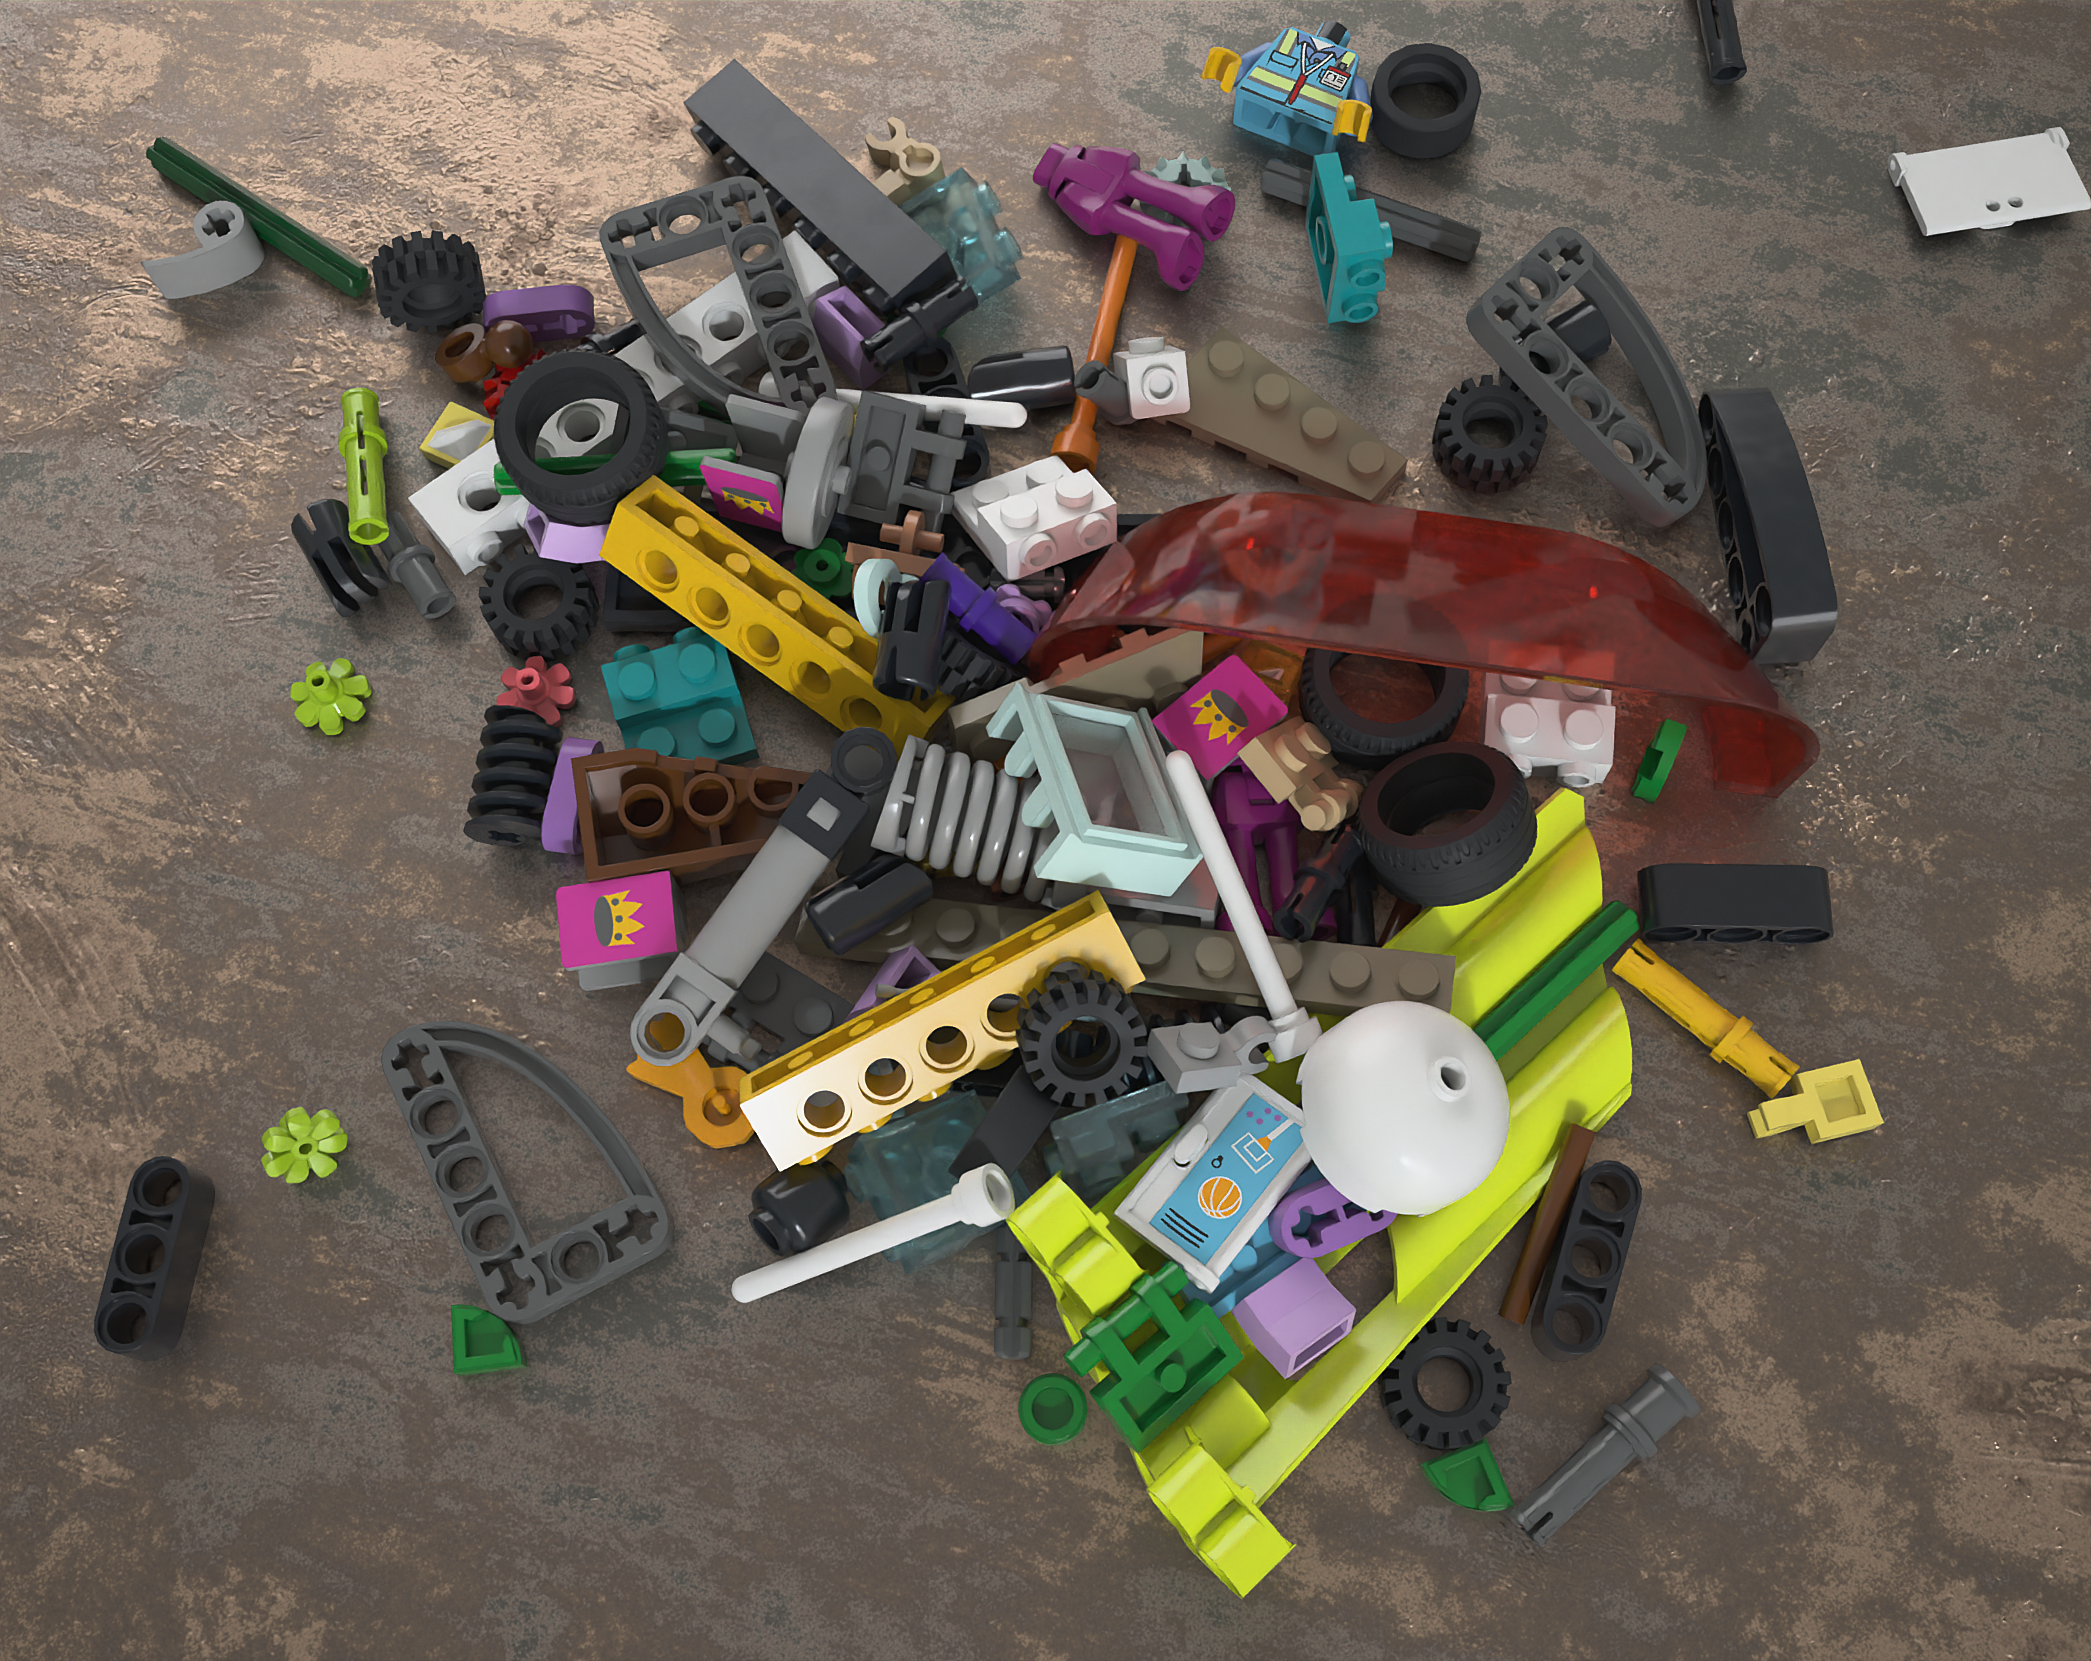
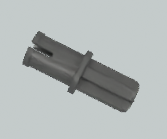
M392 510L386 513L389 535L378 545L390 562L388 565L389 574L393 580L403 583L417 605V610L421 616L423 615L426 619H434L444 615L454 606L456 596L447 587L433 565L435 555L430 547L419 543L400 512Z

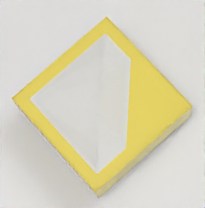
M450 401L419 449L426 459L450 469L494 439V421Z

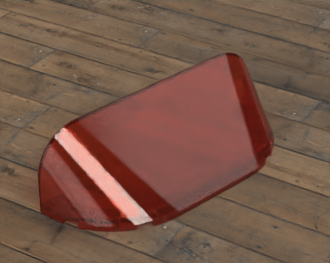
M1277 491L1229 494L1183 505L1150 519L1109 546L1078 576L1034 639L1029 654L1028 679L1037 684L1049 679L1050 675L1060 667V662L1082 653L1086 662L1104 656L1108 645L1119 629V624H1141L1704 703L1705 707L1701 710V715L1709 735L1713 756L1714 789L1778 798L1817 761L1820 755V742L1817 735L1719 619L1694 594L1671 576L1641 558L1611 544L1581 534L1551 528L1311 494Z

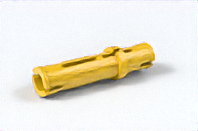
M1638 938L1631 946L1632 948H1629L1616 963L1612 971L1629 984H1632L1647 996L1650 1001L1713 1051L1709 1055L1719 1064L1724 1059L1754 1082L1768 1097L1773 1099L1800 1066L1795 1062L1793 1063L1781 1052H1778L1751 1029L1754 1024L1744 1015L1738 1019L1727 1009H1724L1692 981L1656 955L1653 950Z

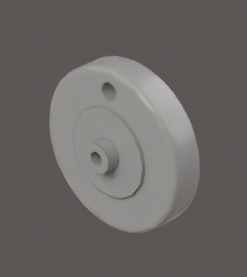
M824 396L818 399L806 418L795 452L789 454L784 478L788 479L782 511V534L787 543L808 549H814L819 546L828 531L840 494L846 495L852 477V468L847 467L846 464L854 430V411L850 403Z

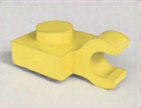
M1860 1059L1796 1074L1788 1081L1793 1096L1760 1103L1758 1105L1759 1109L1747 1112L1755 1139L1771 1136L1804 1125L1811 1144L1871 1130L1884 1123Z

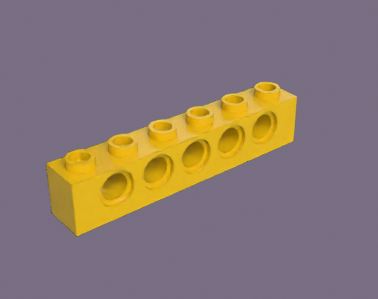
M652 475L617 504L599 553L600 557L844 733L857 727H872L883 732L893 743L897 754V762L900 760L908 735L929 741L928 745L933 741L948 715V709L952 708L957 698L951 694L949 696L945 695L939 690L941 688L939 685H937L935 695L924 701L920 700L921 687L918 686L915 688L911 701L894 699L878 692L872 684L878 642L876 638L867 634L860 622L655 475ZM865 745V746H867V747H869V748H871V749L877 751L875 748H873V747H871V746H868V745Z
M1099 890L739 1078L740 1107L779 1171L796 1163L807 1165L825 1156L831 1150L834 1143L856 1131L868 1133L880 1128L890 1120L894 1111L918 1099L921 1102H925L939 1097L952 1086L953 1080L976 1068L980 1070L991 1069L1007 1060L1013 1053V1049L1018 1047L1015 1029H1021L1017 1020L1020 1007L1030 1009L1027 995L1034 988L1042 995L1048 991L1044 980L1049 978L1051 971L1058 964L1067 961L1079 963L1080 967L1078 970L1083 979H1088L1090 970L1101 972L1107 983L1111 978L1119 982L1126 994H1130L1134 985L1144 981L1145 977ZM1068 980L1058 981L1059 984L1068 982ZM1015 994L1020 997L1017 1005L1007 1012L997 1013L988 1009L991 1001L999 995ZM1073 1020L1069 1021L1064 1026H1062L1058 1034L1065 1030L1073 1022ZM942 1026H953L960 1030L955 1039L945 1044H935L927 1040L932 1031ZM881 1058H891L900 1063L893 1072L886 1075H875L867 1071L871 1063ZM821 1090H829L839 1095V1098L834 1103L823 1107L814 1106L806 1101L810 1095Z

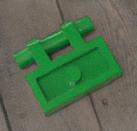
M1169 1261L1152 1277L1148 1274L1141 1276L1129 1287L1131 1296L1106 1318L1094 1317L1080 1330L1083 1338L1063 1355L1070 1368L1081 1378L1101 1360L1103 1361L1110 1373L1094 1386L1089 1393L1126 1445L1138 1453L1146 1448L1244 1358L1208 1303L1194 1297L1180 1311L1174 1305L1171 1298L1189 1283V1279L1184 1271L1173 1261ZM1150 1318L1158 1330L1130 1354L1123 1341Z

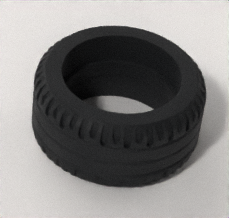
M573 348L572 351L563 349L562 352H552V355H544L542 359L534 360V364L525 366L522 372L517 373V378L510 381L509 387H506L504 390V396H501L499 400V406L496 409L497 415L494 418V441L499 460L521 494L540 511L568 522L592 523V520L596 522L610 520L614 515L617 504L652 475L658 478L659 475H662L669 445L665 418L648 383L639 372L620 358L595 349L590 351L588 348ZM584 399H604L615 402L630 411L631 422L626 441L620 451L602 467L580 475H560L546 471L536 465L535 448L540 431L548 419L564 406Z
M1382 598L1376 601L1370 599L1365 602H1357L1355 606L1349 605L1338 611L1336 615H1332L1321 625L1306 649L1298 688L1303 719L1305 722H1310L1317 726L1320 732L1329 740L1331 745L1330 752L1333 753L1335 758L1342 760L1346 764L1350 762L1356 768L1360 767L1364 770L1372 768L1373 771H1381L1392 761L1410 751L1430 744L1446 742L1457 726L1469 691V669L1464 650L1461 648V644L1454 632L1449 631L1448 625L1443 623L1438 616L1433 617L1432 612L1429 610L1425 611L1421 606L1417 608L1410 602L1405 603L1403 600L1394 602L1393 599L1383 600ZM1385 649L1394 651L1414 661L1425 672L1432 685L1435 702L1426 712L1408 721L1398 723L1372 721L1359 716L1340 700L1331 683L1330 672L1341 660L1362 650Z
M1448 741L1430 744L1410 751L1382 769L1361 795L1356 809V829L1372 872L1385 890L1407 903L1444 907L1464 904L1482 898L1499 889L1517 875V872L1529 860V856L1532 855L1533 848L1536 845L1537 818L1523 775L1508 756L1488 745L1465 741ZM1463 810L1482 811L1470 822L1450 832L1428 837L1411 836L1421 826L1439 816Z

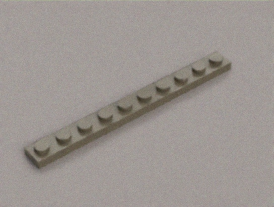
M812 886L807 893L806 900L827 887ZM929 899L923 905L838 957L834 956L832 950L826 947L803 907L794 943L800 954L885 963L891 953L914 945L938 970H947L1055 912ZM1114 919L1145 977L1144 981L1134 985L1132 992L1268 1008L1236 932ZM1267 935L1297 1008L1305 1007L1308 1013L1348 1017L1356 1011L1374 1004L1391 1001H1412L1439 1008L1450 1014L1456 956L1313 940L1298 943V939L1295 938L1290 941L1285 937ZM1072 961L1060 963L1053 968L1049 977L1055 974L1057 981L1068 980L1066 971L1079 969L1080 964Z

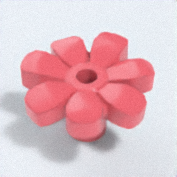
M533 656L527 659L524 669L518 670L514 667H509L501 676L504 686L510 691L504 692L497 697V705H509L533 711L544 718L547 722L546 724L556 728L563 723L557 708L570 709L575 705L576 692L573 688L567 686L571 683L572 676L569 670L561 663L555 664L548 670L547 663L542 656Z

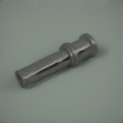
M1657 1363L1651 1365L1646 1370L1648 1379L1621 1405L1611 1403L1604 1409L1605 1414L1601 1417L1604 1426L1525 1500L1508 1512L1517 1525L1521 1524L1523 1526L1521 1530L1539 1548H1542L1558 1529L1634 1458L1643 1461L1645 1458L1650 1459L1658 1452L1655 1443L1684 1416L1694 1418L1701 1411L1700 1406L1691 1393L1663 1366Z

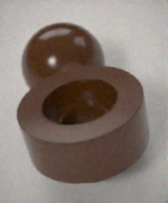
M500 321L494 324L488 332L482 325L470 323L457 328L441 342L435 353V361L453 382H476L487 376L495 363L504 368H517L525 364L533 352V339L528 329L516 321Z

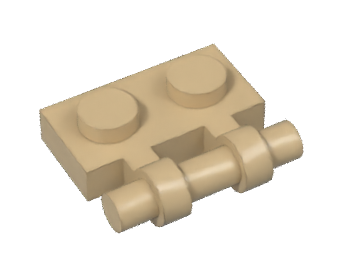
M1299 715L1256 736L1237 752L1278 804L1286 799L1289 800L1301 815V822L1309 830L1328 831L1339 825L1343 819L1356 814L1358 802L1361 799L1362 793L1366 790L1364 784L1358 780L1338 778L1332 769L1339 763L1330 753L1331 745L1329 740L1320 732L1317 726L1310 722H1304Z

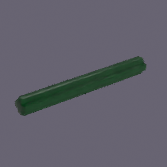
M158 137L154 145L147 148L146 157L151 161L153 168L209 204L215 201H228L236 204L243 211L257 236L349 296L359 297L365 288L371 285L372 276L368 273L365 265L171 139Z

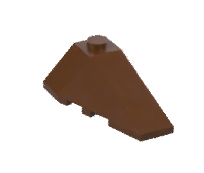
M630 748L571 758L587 882L670 871L678 886L745 869L779 825L777 821L807 782L812 772L762 765L756 769L718 763L717 759L698 756L695 757V760L659 755L656 750Z

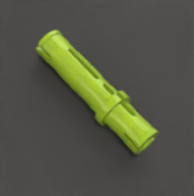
M357 387L349 389L341 396L343 429L338 436V449L346 462L349 536L357 543L373 545L384 541L389 535L383 472V457L387 453L388 442L385 432L380 428V402L378 395L370 389ZM362 436H364V443H365V448H364V449H362V446H361V437H362ZM363 460L366 461V470L363 469ZM365 481H367V487H368V494H367V495H365V491H364V482H365Z

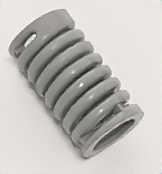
M908 735L872 839L871 847L904 857L906 852L908 859L916 862L925 858L932 842L929 864L933 868L940 870L948 866L958 844L953 862V872L956 876L962 878L968 877L972 873L983 848L977 871V880L980 884L986 886L992 885L996 881L1009 850L1000 885L1004 892L1010 894L1016 893L1019 890L1034 854L1031 870L1024 889V896L1027 900L1035 902L1042 898L1041 904L1061 910L1084 897L1088 885L1055 880L1053 889L1047 887L1050 879L1037 878L1034 865L1060 832L1056 819L1045 829L1026 826L1022 821L1023 806L1040 783L1039 779L1034 777L1023 778L1018 784V777L1008 775L1005 768L998 771L994 777V766L984 760L977 761L970 769V758L961 752H954L948 758L941 772L945 749L938 744H931L927 748L929 741ZM914 756L924 759L922 762H918L914 759ZM1081 794L1088 815L1091 816V823L1108 827L1112 804L1092 797L1088 801V798Z

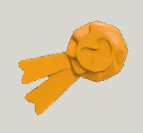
M665 1012L661 1021L651 1022L650 1034L663 1049L673 1050L681 1045L685 1036V1028L682 1021L676 1015ZM697 1048L685 1060L671 1066H655L644 1061L637 1054L638 1059L626 1068L633 1078L682 1097L683 1119L686 1128L704 1144H708L712 1148L717 1149L744 1144L755 1132L740 1107L739 1078L747 1075V1073L737 1067L710 1068Z

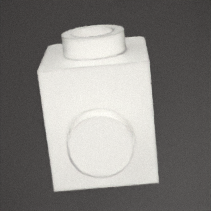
M1148 337L1128 341L1129 351L1113 353L1115 375L1127 384L1129 412L1133 418L1142 419L1189 411L1190 398L1185 351L1171 345L1164 346V337Z

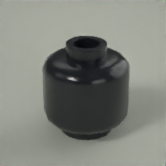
M828 1160L823 1161L821 1164L816 1161L807 1165L796 1163L782 1171L777 1169L752 1192L753 1211L748 1215L749 1222L761 1241L778 1256H783L787 1252L796 1255L825 1243L849 1221L850 1208L845 1197L851 1190L849 1182L840 1169Z

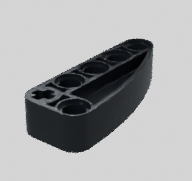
M1768 387L1704 391L1699 401L1698 417L1705 441L1707 478L1741 658L1746 665L1811 661L1835 629L1838 603L1817 510L1795 442L1784 416Z

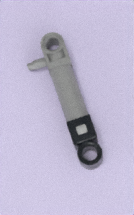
M857 727L846 731L836 740L831 751L832 773L830 776L820 769H816L777 821L779 823L777 828L686 952L679 954L637 1011L631 1023L630 1039L635 1052L644 1061L655 1066H671L682 1062L698 1048L706 1035L731 1053L739 1054L747 1061L755 1059L762 1049L761 1044L753 1039L746 1029L727 1017L723 1012L739 992V986L830 862L833 863L869 814L870 806L861 799L881 793L890 785L896 772L897 754L893 743L883 732L872 727ZM860 745H868L875 748L881 754L883 760V767L880 773L868 780H859L852 777L845 768V758L848 752ZM661 1012L676 1015L682 1021L685 1028V1036L681 1045L673 1050L658 1047L650 1036V1024L653 1018Z

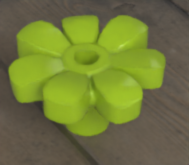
M337 658L331 665L330 671H328L323 662H314L306 668L307 677L305 682H295L291 686L290 696L296 704L300 705L294 714L305 727H312L319 722V727L326 735L340 734L344 730L343 716L352 722H356L366 712L365 706L358 699H364L371 695L372 687L369 680L364 675L354 676L355 666L344 658Z
M303 1107L293 1108L287 1111L280 1119L278 1127H271L263 1134L261 1141L269 1152L261 1158V1162L270 1177H278L283 1174L287 1183H301L305 1181L310 1168L320 1178L326 1177L337 1168V1163L331 1153L341 1152L346 1148L348 1135L340 1127L338 1117L331 1110L322 1109L310 1119Z

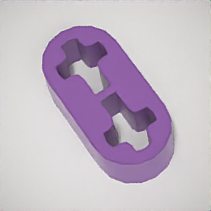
M552 285L504 290L492 293L483 302L484 329L487 332L494 324L500 321L512 320L519 322L528 329L533 343L583 337L591 333L595 328L594 296L590 291L576 285Z
M568 737L564 740L559 752L543 816L541 836L545 850L572 855L582 853L583 846L571 758L604 753L602 742Z
M1324 1177L1285 1194L1270 1212L1268 1227L1269 1234L1275 1245L1283 1251L1311 1259L1321 1257L1383 1230L1393 1222L1398 1213L1383 1209L1377 1213L1371 1211L1368 1213L1355 1208L1344 1210L1342 1205L1352 1201L1341 1194ZM1300 1209L1303 1212L1314 1215L1326 1214V1218L1312 1223L1308 1227V1240L1292 1234L1291 1227L1296 1226L1300 1222L1298 1212Z

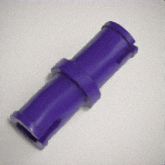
M944 553L933 562L919 579L925 583L930 580L940 579L950 582L952 593L949 610L961 620L957 625L966 633L972 629L1005 657L1013 667L1039 638L1036 632L1033 633L995 600L999 596L997 592L991 587L986 591L983 590L947 559Z

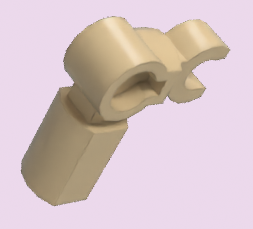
M890 117L887 123L893 139L883 142L877 140L875 136L869 133L865 136V141L871 159L881 165H890L891 168L873 181L872 184L904 212L913 205V198L927 200L938 196L944 190L946 179L938 149L929 143H920L915 138H909L905 124L898 118Z

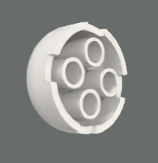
M1391 1001L1360 1009L1320 1036L1309 1048L1299 1068L1296 1084L1302 1085V1106L1306 1126L1300 1129V1133L1312 1160L1324 1177L1341 1194L1373 1213L1383 1209L1399 1214L1417 1215V1217L1432 1214L1476 1189L1490 1175L1503 1153L1509 1131L1510 1106L1506 1083L1500 1067L1489 1048L1470 1027L1439 1008L1412 1001Z

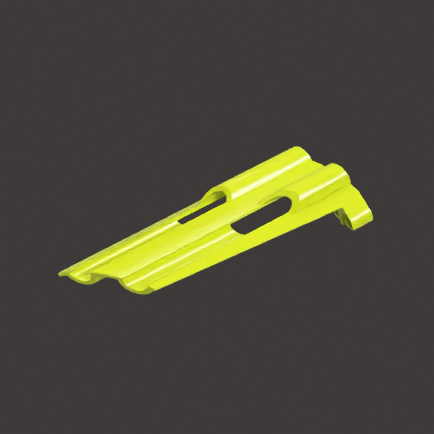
M1560 787L1535 810L1537 818L1536 845L1533 848L1532 855L1529 856V860L1517 872V875L1499 889L1477 900L1454 906H1428L1382 947L1386 949L1456 956L1450 1014L1461 1020L1471 1029L1477 1026L1602 910L1603 897L1600 861L1593 836L1585 825L1584 797L1567 788ZM1603 963L1497 1061L1508 1091L1510 1124L1503 1153L1490 1175L1472 1192L1432 1214L1417 1217V1215L1398 1213L1393 1222L1387 1226L1394 1267L1393 1291L1351 1330V1333L1342 1338L1298 1381L1285 1379L1254 1346L1230 1311L1219 1318V1321L1244 1358L1140 1453L1129 1447L1136 1466L1147 1486L1146 1492L1168 1522L1177 1529L1186 1546L1239 1598L1243 1599L1296 1546V1543L1292 1544L1283 1538L1259 1510L1261 1505L1544 1193L1570 1122L1598 1132L1631 1096L1632 1046L1628 1020L1619 993L1614 987H1607ZM1308 1013L1309 1018L1317 1017L1323 1034L1347 1018ZM1269 1048L1263 1054L1269 1062L1267 1069L1252 1075L1296 1106L1302 1100V1085L1296 1084V1080L1306 1053L1287 1061L1276 1063ZM1185 1125L1091 1209L1062 1181L1061 1171H1059L1013 1211L1009 1218L1005 1219L1013 1234L1047 1278L1056 1298V1307L1073 1346L1083 1338L1080 1330L1096 1316L1102 1319L1106 1318L1131 1296L1129 1287L1144 1274L1152 1277L1162 1268L1161 1265L1169 1260L1116 1220L1112 1214ZM1174 1160L1175 1163L1180 1167H1184L1189 1164V1161L1185 1164H1180L1176 1160ZM1362 1239L1321 1257L1313 1258V1260L1325 1275ZM1178 1293L1171 1298L1179 1311L1185 1306ZM1149 1318L1123 1341V1344L1131 1354L1158 1329ZM1102 1360L1089 1371V1374L1097 1384L1110 1373Z

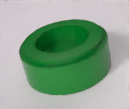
M1047 1373L1034 1378L1026 1385L1019 1399L1018 1413L1024 1430L1033 1440L1047 1446H1059L1072 1441L1080 1434L1087 1420L1088 1408L1083 1390L1073 1379L1063 1374Z

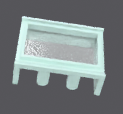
M1021 683L1015 684L986 726L989 737L1016 741L1005 759V771L1008 775L1029 778L1038 768L1042 780L1023 806L1022 821L1024 825L1045 829L1050 826L1054 819H1056L1059 834L1034 865L1037 878L1171 897L1200 862L1203 855L1166 770V756L1147 708L1141 707L1136 713L1055 696L1029 693Z

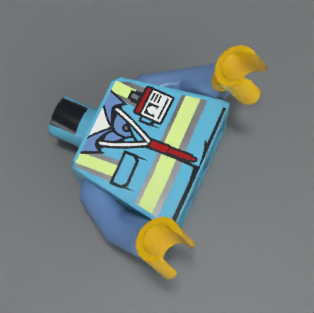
M1332 20L1321 23L1315 36L1293 27L1284 29L1273 43L1266 42L1241 56L1223 47H1213L1209 50L1200 78L1203 80L1215 79L1220 81V89L1225 93H1230L1232 88L1236 87L1233 125L1313 157L1314 155L1334 153L1341 133L1358 136L1357 141L1365 142L1368 127L1373 118L1367 82L1357 75L1360 57L1355 51L1346 48L1350 41V33L1342 24Z

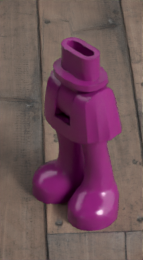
M1052 143L1033 174V182L1048 189L1049 197L1056 201L1059 208L1085 232L1097 236L1113 232L1130 238L1156 255L1160 278L1168 286L1178 291H1184L1189 288L1197 279L1202 269L1205 253L1200 236L1212 242L1220 239L1228 229L1235 210V197L1231 191L1217 185L1187 187L1153 177L1141 171L1140 157L1135 152L1122 148L1088 146L1086 149L1081 145H1075L1069 149L1058 143ZM1134 199L1140 200L1178 218L1188 228L1167 223L1137 211L1130 206Z
M1239 756L1215 776L1210 804L1266 935L1283 937L1274 927L1273 916L1288 897L1296 880H1293V875L1299 867L1297 835L1300 834L1305 826L1301 822V815L1289 800L1286 799L1278 804ZM1265 844L1271 888L1272 920L1262 904L1254 845ZM1330 907L1322 916L1310 940L1324 941L1337 933L1336 916ZM1227 911L1217 917L1215 930L1235 932ZM1301 924L1300 928L1295 934V939H1298L1297 936L1303 928V924Z

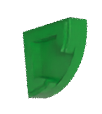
M1667 718L1664 722H1660L1646 747L1631 791H1634L1632 796L1654 804L1677 756L1688 727L1687 725Z
M451 1305L454 1374L464 1376L528 1367L522 1342L506 1321L477 1306Z
M1486 1438L1419 1464V1468L1429 1484L1441 1496L1460 1507L1474 1511L1489 1512L1515 1506Z

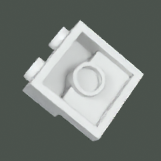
M1057 455L1035 461L1024 467L982 480L977 484L950 493L955 495L951 513L1008 583L1117 542V503L1087 469L1073 473Z
M1488 645L1483 663L1478 743L1488 745L1503 752L1516 764L1524 779L1530 776L1556 778L1558 783L1568 787H1588L1594 783H1603L1613 766L1616 706H1611L1613 659Z

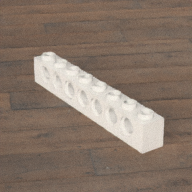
M795 230L784 237L782 241L813 323L817 298L840 288L838 276ZM770 247L748 263H763L772 256L774 250ZM736 272L666 319L679 337L699 358L720 375L741 386L746 377L768 363ZM771 292L762 298L759 307L768 312H778L789 305L791 297L783 292ZM776 304H784L783 306L777 308H770L771 306ZM644 335L614 355L640 373L651 388L659 406L697 414L700 411L697 403L701 399L671 372L653 350ZM738 336L733 340L723 341L727 337ZM789 340L783 343L778 348L776 355L782 358L787 354L791 346L799 340ZM584 399L559 409L548 419L540 431L535 448V458L609 455L619 404L604 399ZM596 434L589 441L579 442L585 436ZM494 439L408 498L424 525L464 575H467L478 566H484L493 562L500 556L506 546L527 532L524 522L530 502L523 495L502 496L496 491L494 465L500 462ZM492 502H499L494 508L488 511H481L486 505Z

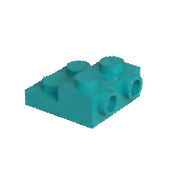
M1338 152L1314 155L1304 226L1327 323L1345 320L1352 323L1367 321L1379 311L1377 303L1378 292L1385 291L1386 274L1384 259L1391 258L1393 253L1391 228L1388 221H1379L1374 198L1357 201L1353 176L1343 175Z
M689 627L679 631L673 637L674 644L650 651L649 647L643 644L623 647L614 653V662L601 665L615 721L621 730L626 749L642 748L656 750L659 755L695 760L696 756L717 759L718 763L738 765L760 758L729 650L699 627Z

